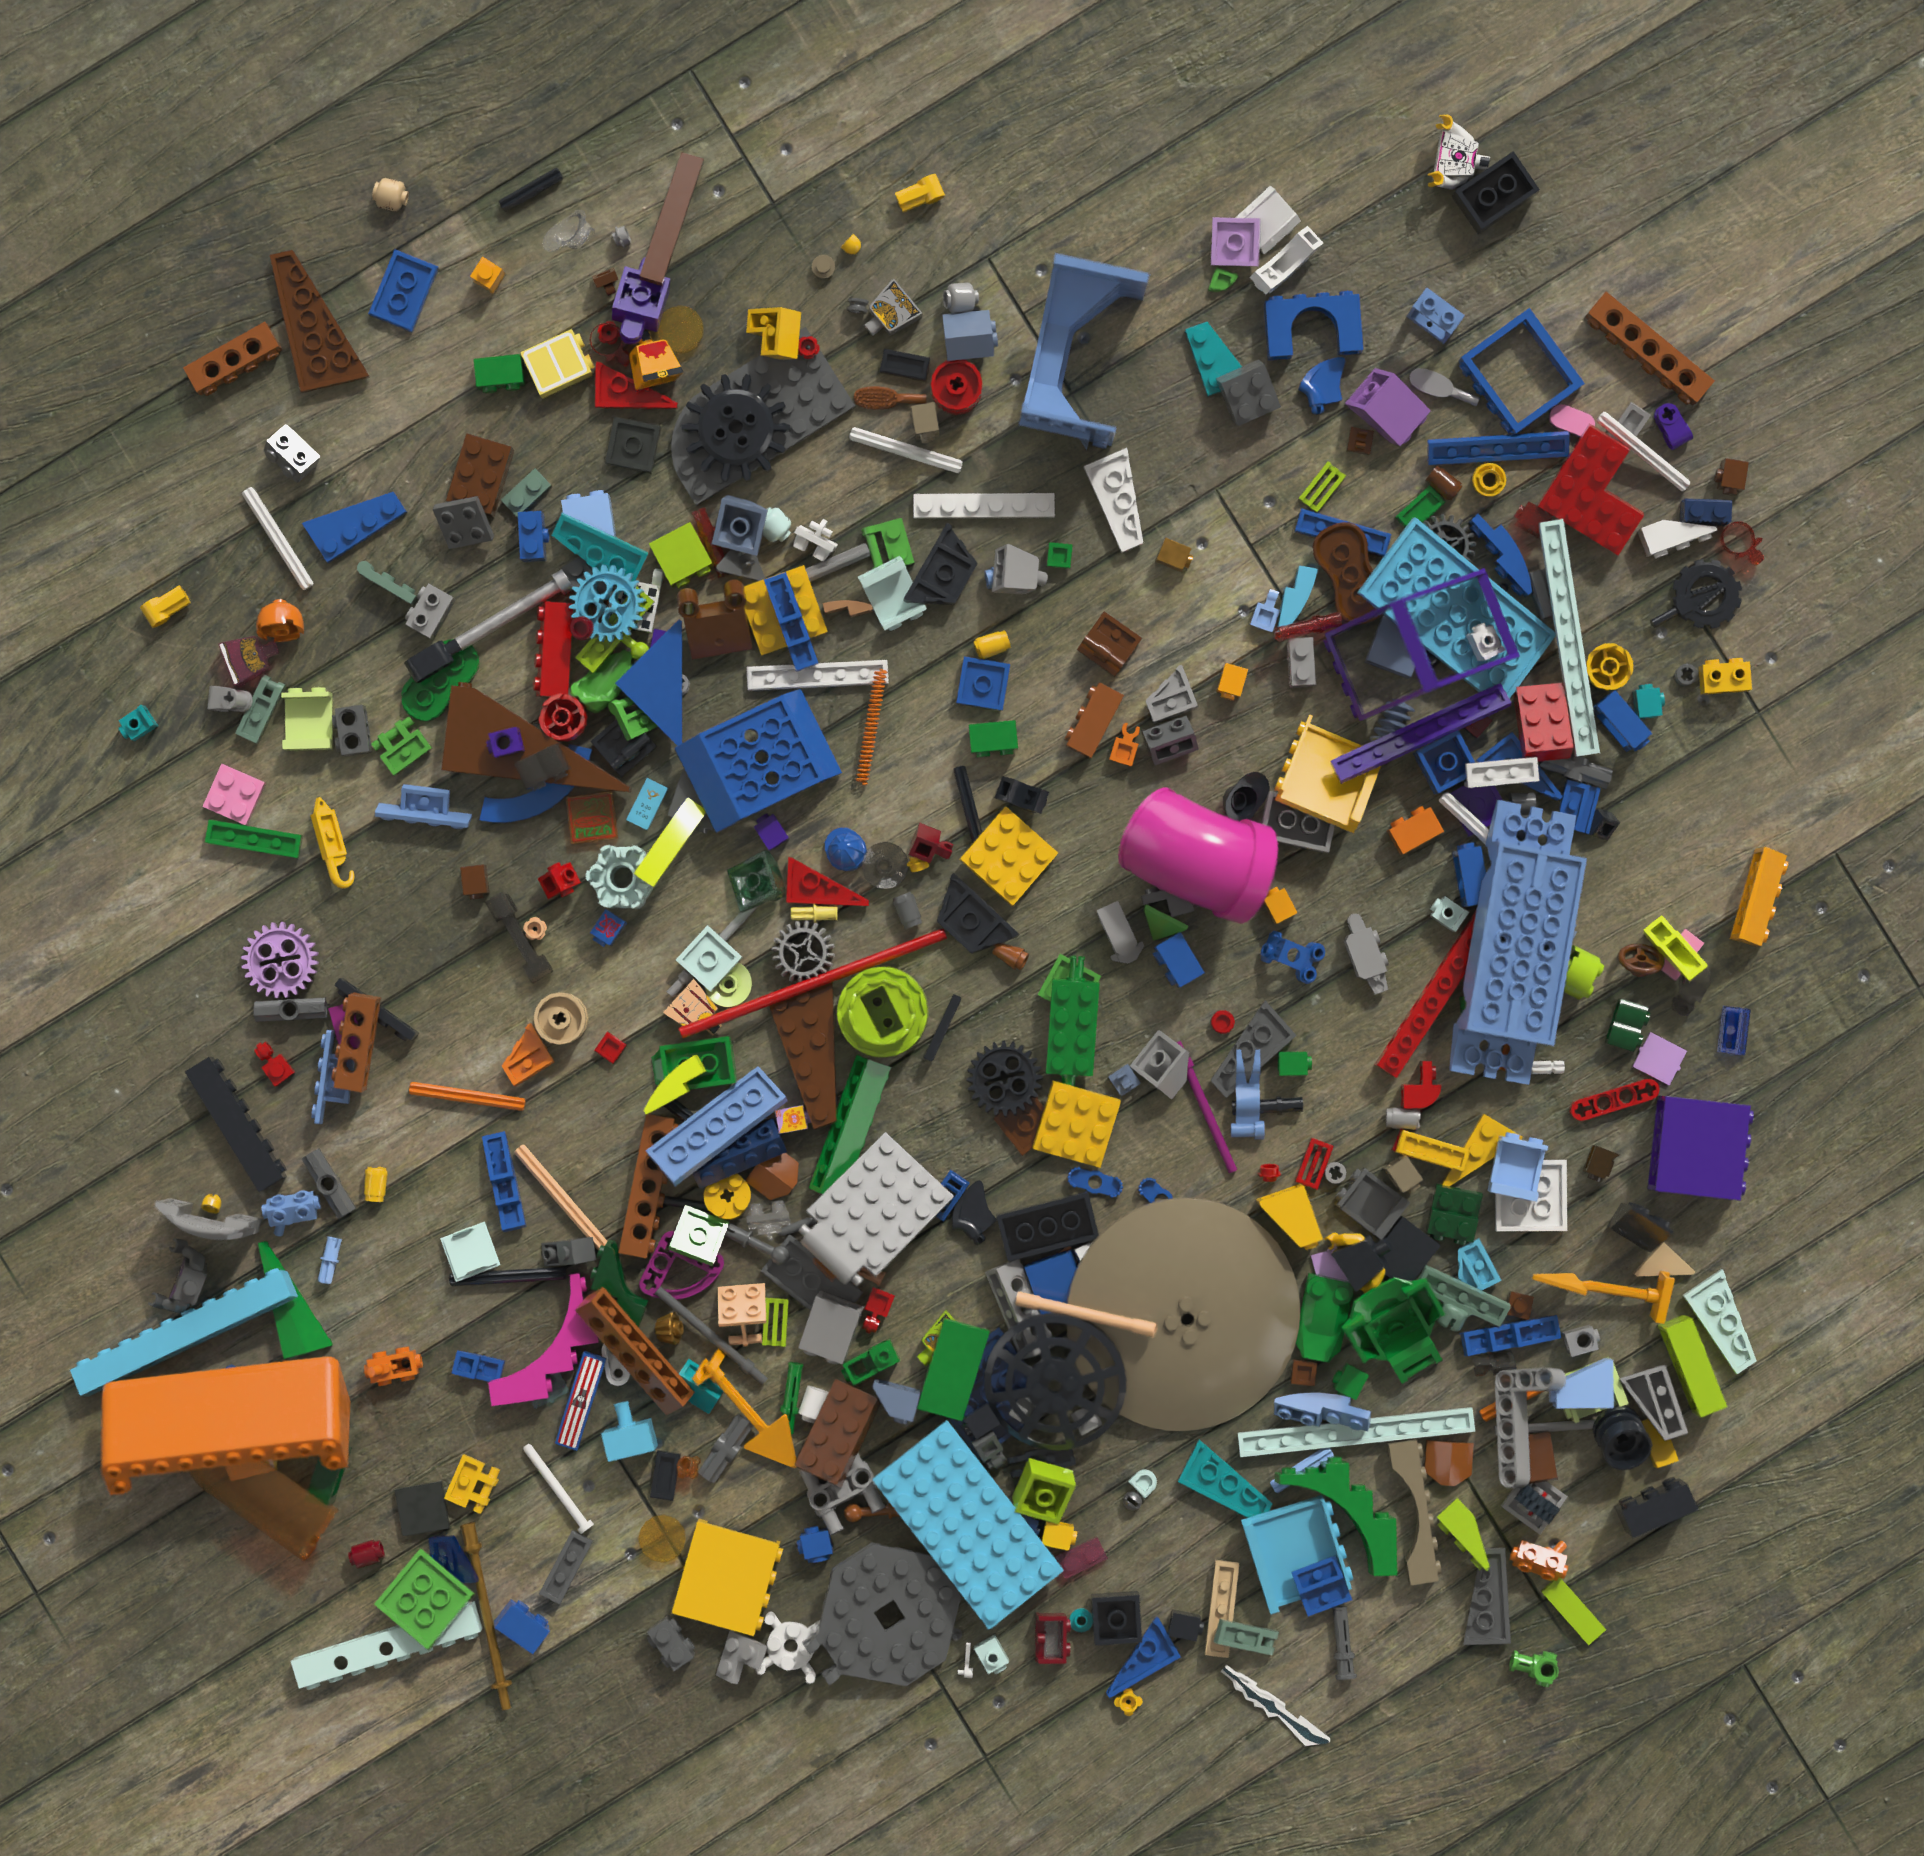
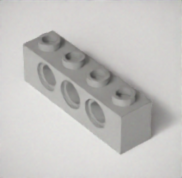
M1019 1259L1006 1262L985 1272L1008 1329L1026 1318L1041 1314L1040 1310L1023 1307L1022 1312L1020 1306H1016L1018 1292L1034 1295L1025 1275V1269ZM1044 1324L1047 1338L1052 1337L1050 1330ZM1034 1326L1031 1327L1032 1334L1030 1329L1027 1328L1012 1338L1018 1352L1024 1346L1037 1340ZM1038 1348L1033 1350L1032 1352L1028 1353L1023 1359L1033 1357L1039 1354L1040 1349Z

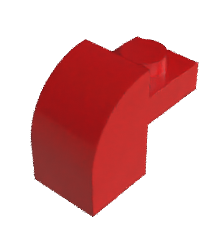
M1420 1061V1084H1401V1108H1424L1434 1103L1441 1092V1085L1432 1084V1080H1436V1066H1432V1061Z

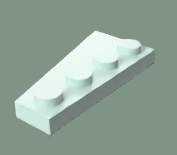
M1720 1269L1683 1294V1297L1735 1374L1740 1373L1756 1362L1723 1269Z

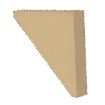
M1663 1242L1633 1274L1635 1276H1659L1660 1271L1669 1272L1670 1275H1693L1695 1271Z

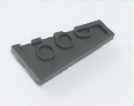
M1505 1547L1485 1548L1490 1569L1488 1571L1484 1568L1477 1570L1463 1645L1511 1644Z

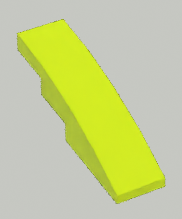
M687 798L636 869L634 875L654 888L705 816L704 808L690 798Z

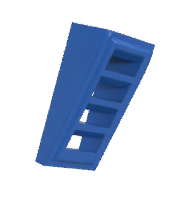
M951 1169L941 1184L956 1193L950 1204L944 1207L946 1209L944 1213L940 1211L936 1215L942 1221L946 1219L970 1184V1182ZM952 1179L953 1181L961 1185V1188L958 1190L956 1187L948 1183V1181Z

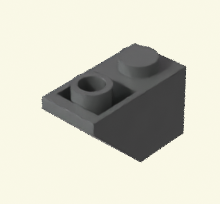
M593 1237L541 1243L544 1267L578 1264L596 1260Z

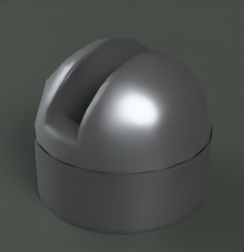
M1129 1491L1123 1497V1504L1128 1510L1135 1511L1141 1507L1142 1498L1139 1493ZM1128 1497H1131L1138 1505L1134 1506L1127 1500Z

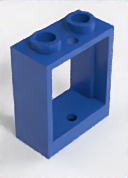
M1616 690L1607 694L1593 706L1594 715L1626 752L1640 750L1650 742L1648 737L1652 732Z
M1474 843L1457 846V850L1452 852L1461 907L1478 905L1481 883L1486 875L1481 846L1475 847Z

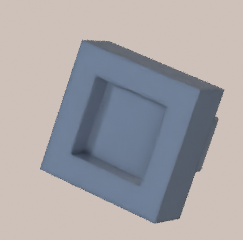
M1128 1064L1108 1076L1120 1096L1141 1084Z

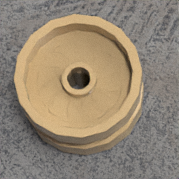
M561 992L550 994L542 999L536 1007L534 1014L536 1030L542 1038L554 1044H567L579 1039L587 1029L589 1020L587 1008L583 1002L573 994ZM560 1014H564L563 1017L566 1018L565 1022L560 1023L558 1021V1016Z

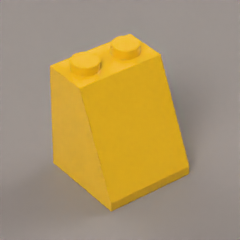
M1297 1184L1256 1199L1257 1204L1299 1247H1303L1306 1250L1319 1245L1318 1241L1323 1240L1304 1185Z

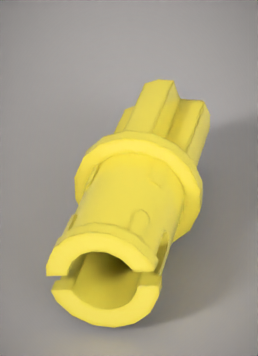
M813 904V907H792L790 910L791 920H813L814 923H816V920H837V905L816 906V904Z

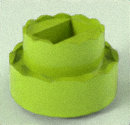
M887 966L869 968L855 975L841 992L837 1006L839 1027L848 1043L859 1052L877 1058L898 1056L911 1049L922 1037L929 1016L927 998L919 983L906 972ZM875 997H880L882 999V1004L880 1006H875L873 1004V999ZM886 1018H890L893 1021L891 1027L884 1026L883 1022Z

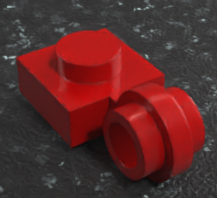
M266 1041L263 1044L260 1042L256 1045L257 1048L254 1049L256 1055L262 1061L268 1060V1063L261 1068L275 1087L296 1073L282 1054L275 1058L271 1056L274 1051Z
M875 1287L872 1288L864 1308L873 1312L872 1316H866L862 1326L866 1333H876L880 1320L876 1319L879 1314L887 1318L895 1295Z

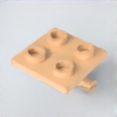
M765 1283L718 1287L719 1327L741 1325L742 1335L728 1336L730 1346L743 1344V1347H747L748 1344L762 1343V1333L748 1335L746 1325L766 1323Z

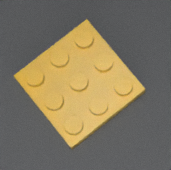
M804 565L785 571L809 638L828 632ZM765 579L744 586L746 596L745 610L761 656L787 647L764 582Z
M1005 806L959 860L1009 905L1013 906L1055 858L1058 852Z
M1052 1081L1032 1148L1101 1168L1121 1100Z

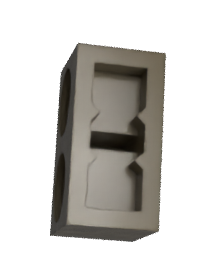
M934 402L911 406L916 441L921 440V443L934 442L935 438L939 437Z
M1402 1154L1382 1167L1397 1190L1402 1193L1408 1192L1410 1194L1420 1187L1419 1182L1423 1180L1409 1158Z

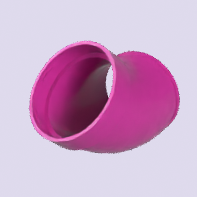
M1164 787L1148 796L1130 819L1120 842L1118 861L1122 868L1131 871L1135 876L1185 901L1210 909L1216 917L1243 924L1249 921L1259 910L1271 885L1277 860V838L1270 826L1248 819L1241 821L1233 820L1213 812L1180 794H1176L1170 788Z

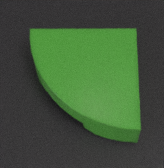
M1216 267L1208 291L1221 292L1230 288L1237 280L1238 275Z

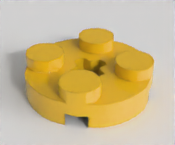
M734 1174L708 1185L704 1190V1202L708 1211L723 1220H732L740 1217L751 1201L749 1185L739 1174ZM724 1190L734 1193L730 1202L720 1198L724 1194Z

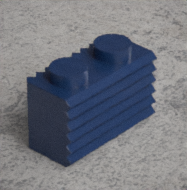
M1685 498L1680 501L1679 522L1699 525L1708 524L1709 526L1722 525L1724 527L1732 521V500Z

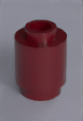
M373 1539L351 1546V1552H348L351 1565H356L360 1569L379 1563L380 1559L385 1558V1551L382 1542Z

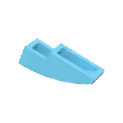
M1299 566L1296 572L1294 588L1285 587L1276 636H1281L1302 611L1313 588L1318 569Z

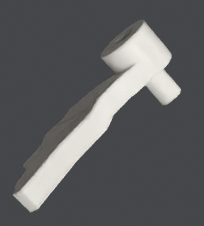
M966 1643L965 1669L958 1670V1675H964V1678H972L973 1668H969L971 1643Z

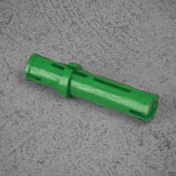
M788 1362L783 1405L780 1406L781 1416L784 1414L788 1416L791 1435L794 1434L795 1416L799 1412L797 1402L803 1364L799 1362Z

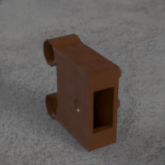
M731 580L724 585L725 601L699 605L698 594L695 590L685 588L678 592V612L684 620L692 660L752 649L751 634L745 610V588L742 582Z

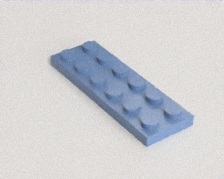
M757 1066L737 1081V1083L733 1084L647 1149V1155L676 1186L785 1104L787 1098L760 1067Z

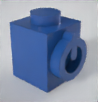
M818 1526L805 1528V1533L800 1535L801 1540H797L799 1554H804L805 1560L807 1559L808 1563L830 1559V1554H833L834 1550L828 1528L818 1529Z

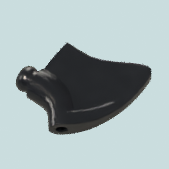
M976 1181L965 1190L956 1203L952 1217V1230L963 1231L977 1246L986 1240L982 1232L997 1221L987 1206L982 1181Z

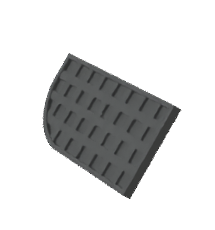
M806 327L800 330L799 339L811 336ZM821 350L812 359H805L804 356L799 354L797 359L779 360L759 355L727 375L730 379L732 390L741 389L742 379L745 374L751 376L752 384L749 392L757 395L766 384L772 386L770 395L763 402L767 407H771L778 402H784L786 405L785 410L772 416L774 424L786 423L791 427V432L774 433L772 440L775 443L782 444L786 450L855 408L853 401ZM721 380L709 386L714 395L724 390ZM701 391L689 402H694L704 407L709 400ZM685 406L677 419L673 431L672 460L679 479L696 506L743 478L741 466H732L727 482L721 480L723 464L715 461L705 473L700 469L702 462L709 454L705 449H702L695 454L689 455L686 448L700 440L699 433L682 432L681 429L682 424H697L700 415L690 412ZM729 407L724 410V414L727 416L733 412L732 408ZM749 415L746 418V421L748 423H753L755 421V417ZM733 421L729 425L730 432L734 434L741 432L743 428L742 423L739 421ZM723 430L716 432V436L719 438L725 435ZM744 437L738 440L739 445H745L747 439ZM768 449L763 456L766 460L770 461L780 454ZM757 461L749 464L750 472L761 467Z

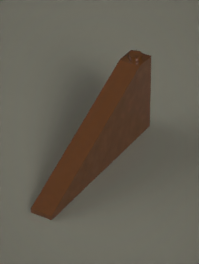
M458 682V686L451 685L441 770L631 793V787L561 742L547 736L545 732L483 692L472 688V683ZM514 727L520 729L525 751L499 758L494 757L493 753H489L486 740L490 739V733ZM507 736L499 740V747L502 750L510 746V739Z

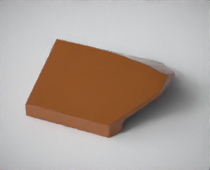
M783 1153L756 1165L745 1181L769 1200L788 1195L797 1184L799 1162L787 1153Z
M1426 1440L1424 1465L1426 1473L1441 1485H1458L1472 1475L1474 1443Z

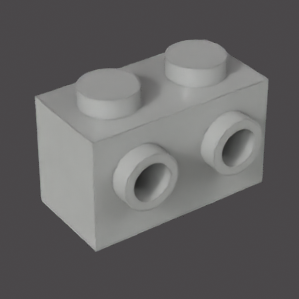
M428 583L427 587L423 586L417 595L419 601L415 608L411 607L405 619L407 620L406 625L434 640L456 599Z

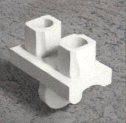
M824 519L820 525L811 521L809 527L816 530V533L801 525L794 532L797 535L793 546L806 551L810 541L817 544L818 546L813 556L821 561H825L830 553L835 551L838 544L821 536L823 534L830 538L833 531L825 528L828 521Z

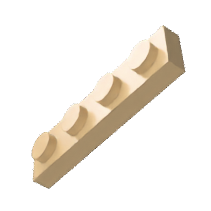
M1215 1560L1205 1655L1229 1658L1230 1647L1215 1643L1214 1638L1219 1619L1233 1621L1239 1562Z

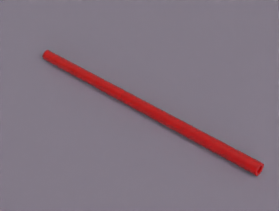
M943 928L822 973L817 977L814 976L679 1027L682 1039L946 940V933Z

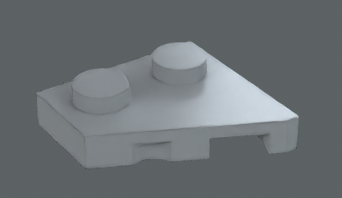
M1179 665L1176 671L1159 686L1156 692H1153L1146 699V705L1154 724L1198 708L1182 665Z

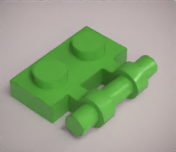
M410 716L403 721L399 720L396 722L395 727L385 734L382 732L377 736L378 739L371 743L376 751L383 746L386 748L387 751L380 758L394 776L433 749L419 729L410 734L408 728L415 724ZM402 734L404 739L393 746L390 741Z

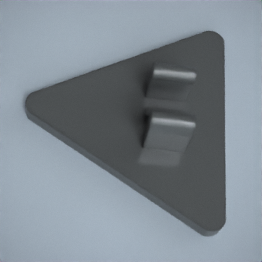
M730 549L716 566V571L754 581L765 579L757 556Z

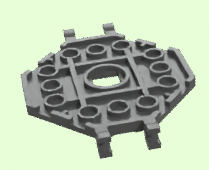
M871 1542L831 1569L830 1582L825 1594L822 1615L816 1634L802 1641L809 1655L823 1644L835 1662V1665L821 1672L829 1685L834 1683L843 1674L907 1686L946 1660L962 1594L931 1554L918 1553L913 1550L893 1548ZM894 1600L904 1617L890 1628L884 1629L874 1612Z

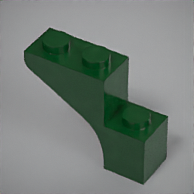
M608 1239L606 1245H601L599 1248L597 1259H600L598 1268L594 1267L590 1280L593 1281L591 1289L597 1291L604 1287L611 1296H614L617 1304L639 1328L648 1300L637 1296L628 1288L625 1282L618 1245L615 1241Z

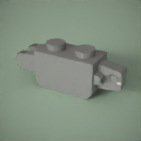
M1351 914L1346 920L1351 934L1346 936L1344 944L1356 976L1363 980L1366 979L1374 994L1388 990L1385 972H1387L1386 966L1389 963L1385 953H1380L1377 944L1381 943L1376 930L1372 931L1371 927H1365L1364 921L1360 917L1361 915Z

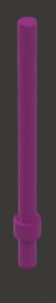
M1181 1040L1176 1042L1181 1047H1183ZM1189 1057L1187 1079L1228 1173H1232L1237 1170V1167L1192 1067L1194 1066L1193 1061Z

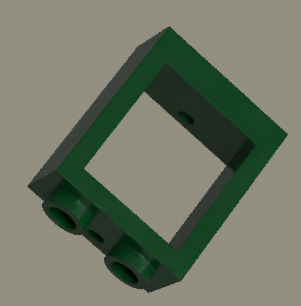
M348 1447V1459H349V1456H350L352 1447ZM319 1456L305 1501L324 1507H329L334 1503L345 1468L329 1469L322 1464Z

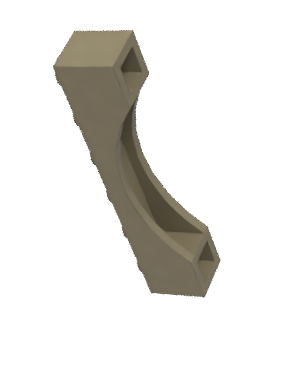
M1415 1438L1386 1442L1390 1466L1407 1484L1416 1508L1415 1536L1411 1548L1404 1559L1408 1583L1410 1585L1437 1582L1439 1581L1438 1575L1442 1574L1440 1561L1435 1560L1434 1551H1438L1436 1537H1432L1431 1528H1434L1432 1513L1428 1514L1427 1504H1431L1429 1490L1424 1489L1423 1481H1427L1425 1466L1421 1467L1420 1458L1423 1457L1422 1444H1417Z

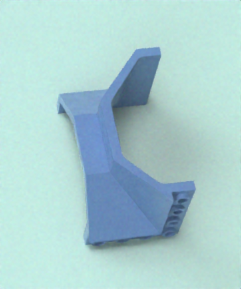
M1055 254L1041 329L1019 425L1077 437L1081 440L1086 450L1089 441L1093 442V446L1099 448H1106L1107 445L1112 446L1116 427L1080 420L1062 394L1064 375L1074 333L1120 297L1143 300L1149 273Z

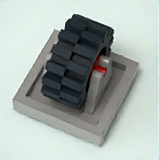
M1547 1481L1532 1483L1524 1488H1513L1501 1506L1540 1535L1555 1518L1568 1496Z

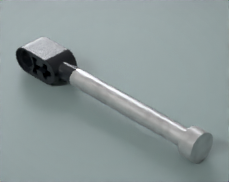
M561 569L552 574V581L450 642L444 644L442 640L438 641L406 660L404 664L415 683L418 684L448 667L455 661L452 656L559 592L565 595L572 591L573 586Z

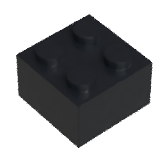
M1138 1591L1091 1594L1095 1645L1142 1643L1140 1596Z

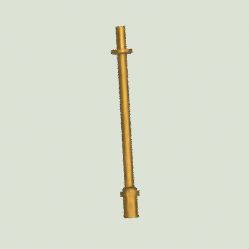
M475 1522L460 1525L465 1544L463 1551L470 1557L496 1683L491 1685V1689H498L502 1710H507L511 1708L507 1686L512 1685V1681L505 1680L479 1558L482 1544L478 1541Z

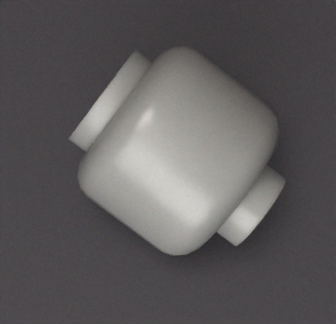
M970 283L950 284L947 290L943 291L944 307L952 314L972 312L975 304L979 302L978 291L974 290Z

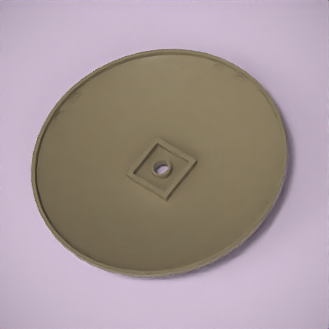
M1171 1198L1141 1206L1114 1221L1094 1240L1083 1255L1074 1273L1067 1298V1304L1130 1319L1157 1323L1155 1336L1150 1337L1133 1333L1129 1330L1091 1322L1104 1331L1113 1341L1125 1365L1127 1377L1126 1395L1119 1414L1136 1423L1168 1431H1190L1213 1427L1239 1416L1254 1406L1269 1392L1284 1372L1294 1350L1299 1331L1300 1299L1293 1270L1279 1244L1260 1224L1243 1212L1231 1206L1201 1198ZM1185 1313L1193 1315V1321L1189 1325L1181 1323V1317ZM1066 1324L1068 1339L1076 1342L1083 1330ZM1091 1335L1085 1348L1096 1358L1101 1369L1114 1366V1360L1107 1348ZM1080 1354L1075 1363L1081 1374L1085 1375L1094 1372L1090 1363ZM1118 1375L1104 1379L1105 1390L1102 1401L1113 1410L1119 1394ZM1097 1381L1089 1383V1387L1097 1395Z

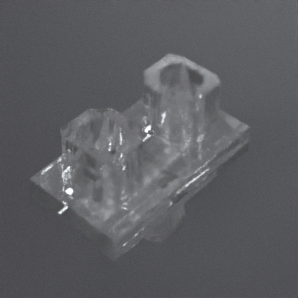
M784 1201L772 1202V1213L767 1214L763 1213L762 1204H751L749 1216H746L749 1229H758V1235L767 1234L768 1241L773 1240V1233L782 1232L781 1226L791 1224L789 1211L786 1210Z

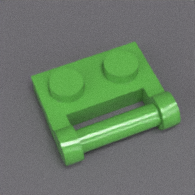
M902 518L861 529L862 535L866 536L874 567L872 569L883 564L875 534L879 532L882 533L889 561L900 556L905 566L915 564Z
M629 697L621 700L616 699L608 704L610 712L615 715L627 741L658 727L641 709L626 715L624 708L635 704Z

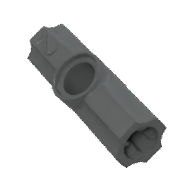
M1571 754L1570 759L1540 761L1539 764L1541 768L1562 774V777L1579 783L1585 782L1605 790L1611 781L1613 770L1591 763L1590 760L1581 756L1575 757L1574 754Z
M326 997L255 1001L253 1008L255 1022L327 1018L328 1013ZM289 1003L294 1004L296 1007V1013L293 1016H288L285 1011Z
M320 1148L302 1158V1161L315 1180L318 1190L324 1195L338 1219L356 1209V1206L341 1184L340 1177L335 1174ZM326 1177L334 1180V1188L332 1190L324 1187Z
M738 1413L734 1417L725 1433L720 1435L711 1448L712 1452L699 1469L698 1473L708 1481L715 1483L726 1465L734 1459L742 1447V1442L753 1428V1425L745 1416Z

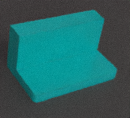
M688 1359L679 1373L695 1392L688 1402L710 1414L724 1391L717 1383L714 1384L710 1378L697 1385L692 1378L700 1365Z

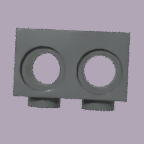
M356 705L336 708L335 715H332V723L334 729H338L339 738H335L337 752H341V755L344 757L373 753L366 706ZM353 713L355 722L347 726L344 718L347 714ZM356 736L359 744L356 748L350 749L347 744L348 740Z

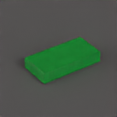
M1429 485L1395 518L1404 528L1415 517L1423 523L1444 505L1446 501Z

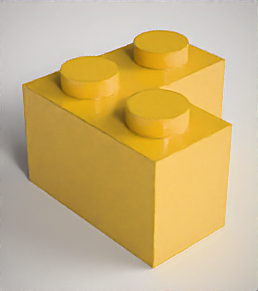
M782 307L748 309L746 333L762 336L761 356L779 360L797 359L801 312Z

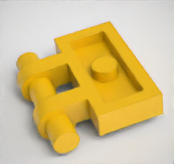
M463 1454L444 1499L464 1508L467 1507L469 1500L476 1502L473 1511L481 1514L484 1507L488 1506L490 1501L488 1497L493 1486H496L499 1479L497 1477L500 1469L492 1466L489 1474H485L482 1472L485 1463ZM478 1480L484 1482L480 1494L473 1492Z

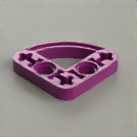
M668 1231L662 1236L640 1279V1288L645 1294L659 1298L654 1293L663 1284L677 1256L708 1272V1274L691 1286L681 1289L664 1290L675 1299L693 1296L707 1288L718 1277L725 1264L723 1256L717 1253V1262L720 1266H715L713 1269L709 1268L710 1265L703 1263L702 1265L695 1259L670 1250L669 1252L674 1253L671 1257L666 1252L659 1251L661 1247L664 1250L668 1245V1242L665 1240L666 1237L670 1238L675 1233V1231ZM664 1256L668 1260L667 1267L658 1269L654 1263L655 1258ZM651 1268L656 1273L663 1274V1276L660 1278L657 1275L654 1283L657 1285L656 1288L652 1287L648 1290L644 1280H649L652 1277L653 1273L649 1272Z

